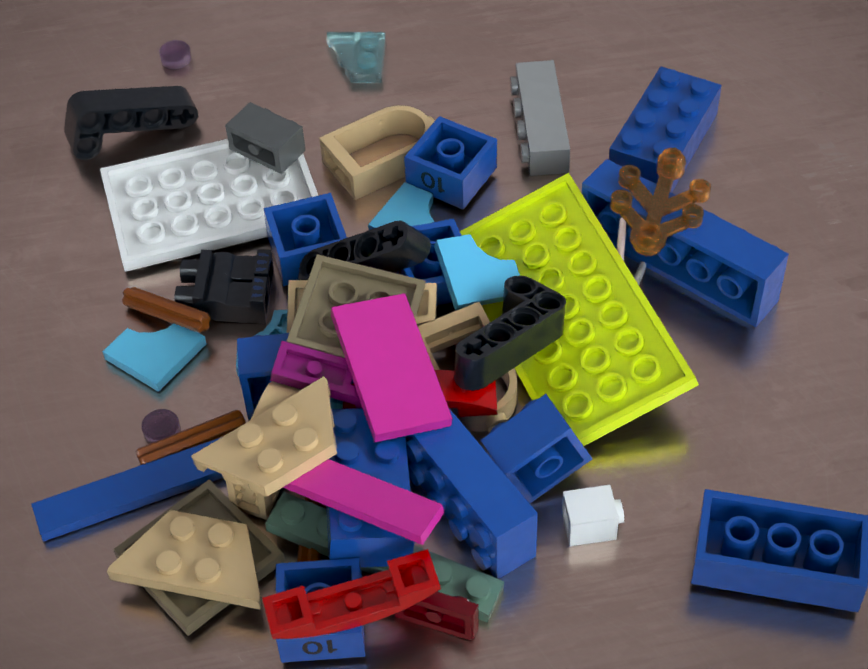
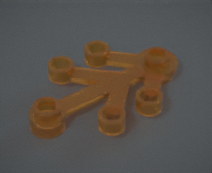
M667 148L658 156L657 173L659 179L654 195L640 181L641 172L639 168L633 165H626L619 170L618 182L620 186L628 189L630 192L626 190L614 191L611 194L610 208L613 212L620 214L631 227L630 242L635 251L641 255L652 256L659 253L665 246L667 237L688 228H697L703 223L704 210L701 206L694 203H704L710 198L711 184L707 180L695 179L690 183L689 190L668 198L673 181L681 178L685 172L686 158L679 149ZM632 195L647 211L646 221L633 209ZM682 209L680 217L661 224L663 216Z

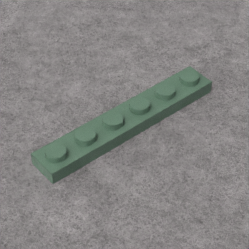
M283 492L266 521V531L308 549L313 548L318 553L329 557L326 509ZM414 545L413 553L426 549ZM429 551L441 587L437 592L450 596H461L470 602L479 604L478 619L488 623L502 593L504 581ZM361 567V571L369 574L388 570V567Z

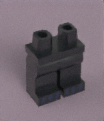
M257 249L256 256L233 255L229 252L213 254L212 250H201L200 260L182 259L180 266L181 283H195V285L176 286L175 302L206 312L210 315L211 320L266 324L274 278L272 250Z

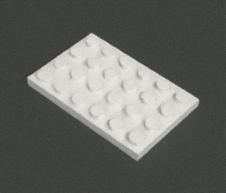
M228 139L100 168L125 272L200 254L201 250H216L267 237L263 208L318 196L304 154L280 174L230 150Z

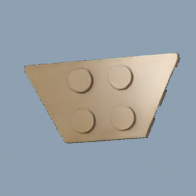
M325 377L320 378L193 454L191 457L194 465L203 472L208 468L221 473L224 480L236 485H246L251 491L268 497L337 454V446L330 404L331 393L327 379Z
M170 510L116 559L107 570L110 580L259 610L262 606L247 524Z

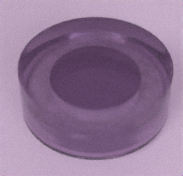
M169 41L159 50L162 64L170 69L185 67L192 59L190 47L183 41Z
M158 409L150 412L145 416L141 424L144 439L148 444L181 432L177 415L167 409Z

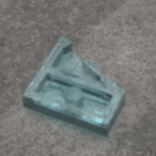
M327 32V45L329 48L332 47L334 49L336 59L340 66L345 68V74L351 83H382L386 48L385 32Z

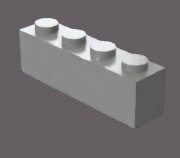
M554 60L516 63V76H510L511 96L517 95V98H513L514 116L521 119L517 120L518 140H524V143L520 144L522 163H528L530 176L569 173L570 145Z

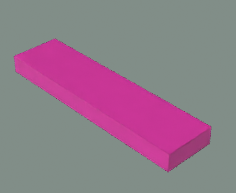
M329 459L283 487L421 545L424 544L444 514L443 506L438 502Z

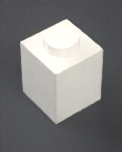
M610 485L563 491L562 517L569 546L617 540L618 524L624 523V512L621 500H614Z

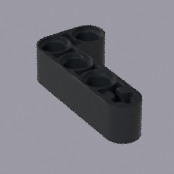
M182 86L80 91L73 94L67 102L64 132L75 157L80 160H88L100 153L103 134L186 128L193 125L199 115L187 89Z
M401 220L394 221L311 250L303 257L300 263L298 280H308L317 254L394 273L422 263L430 252L431 242L426 235Z
M512 276L508 278L504 283L502 315L456 345L454 371L456 385L471 391L485 388L563 335L566 307L565 297L527 276Z

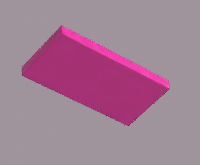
M405 293L331 307V318L374 443L451 426L452 415Z

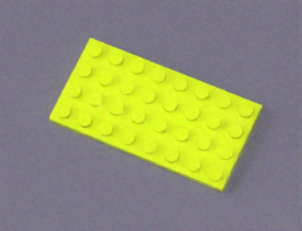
M569 173L460 231L461 236L471 234L476 245L487 255L500 260H515L520 276L532 278L565 297L566 307L563 335L516 366L515 370L531 400L539 399L544 394H547L583 446L699 385L689 365ZM503 301L482 305L490 322L502 315Z

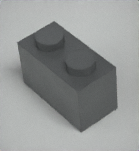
M251 102L225 125L230 150L280 174L306 151L303 127Z

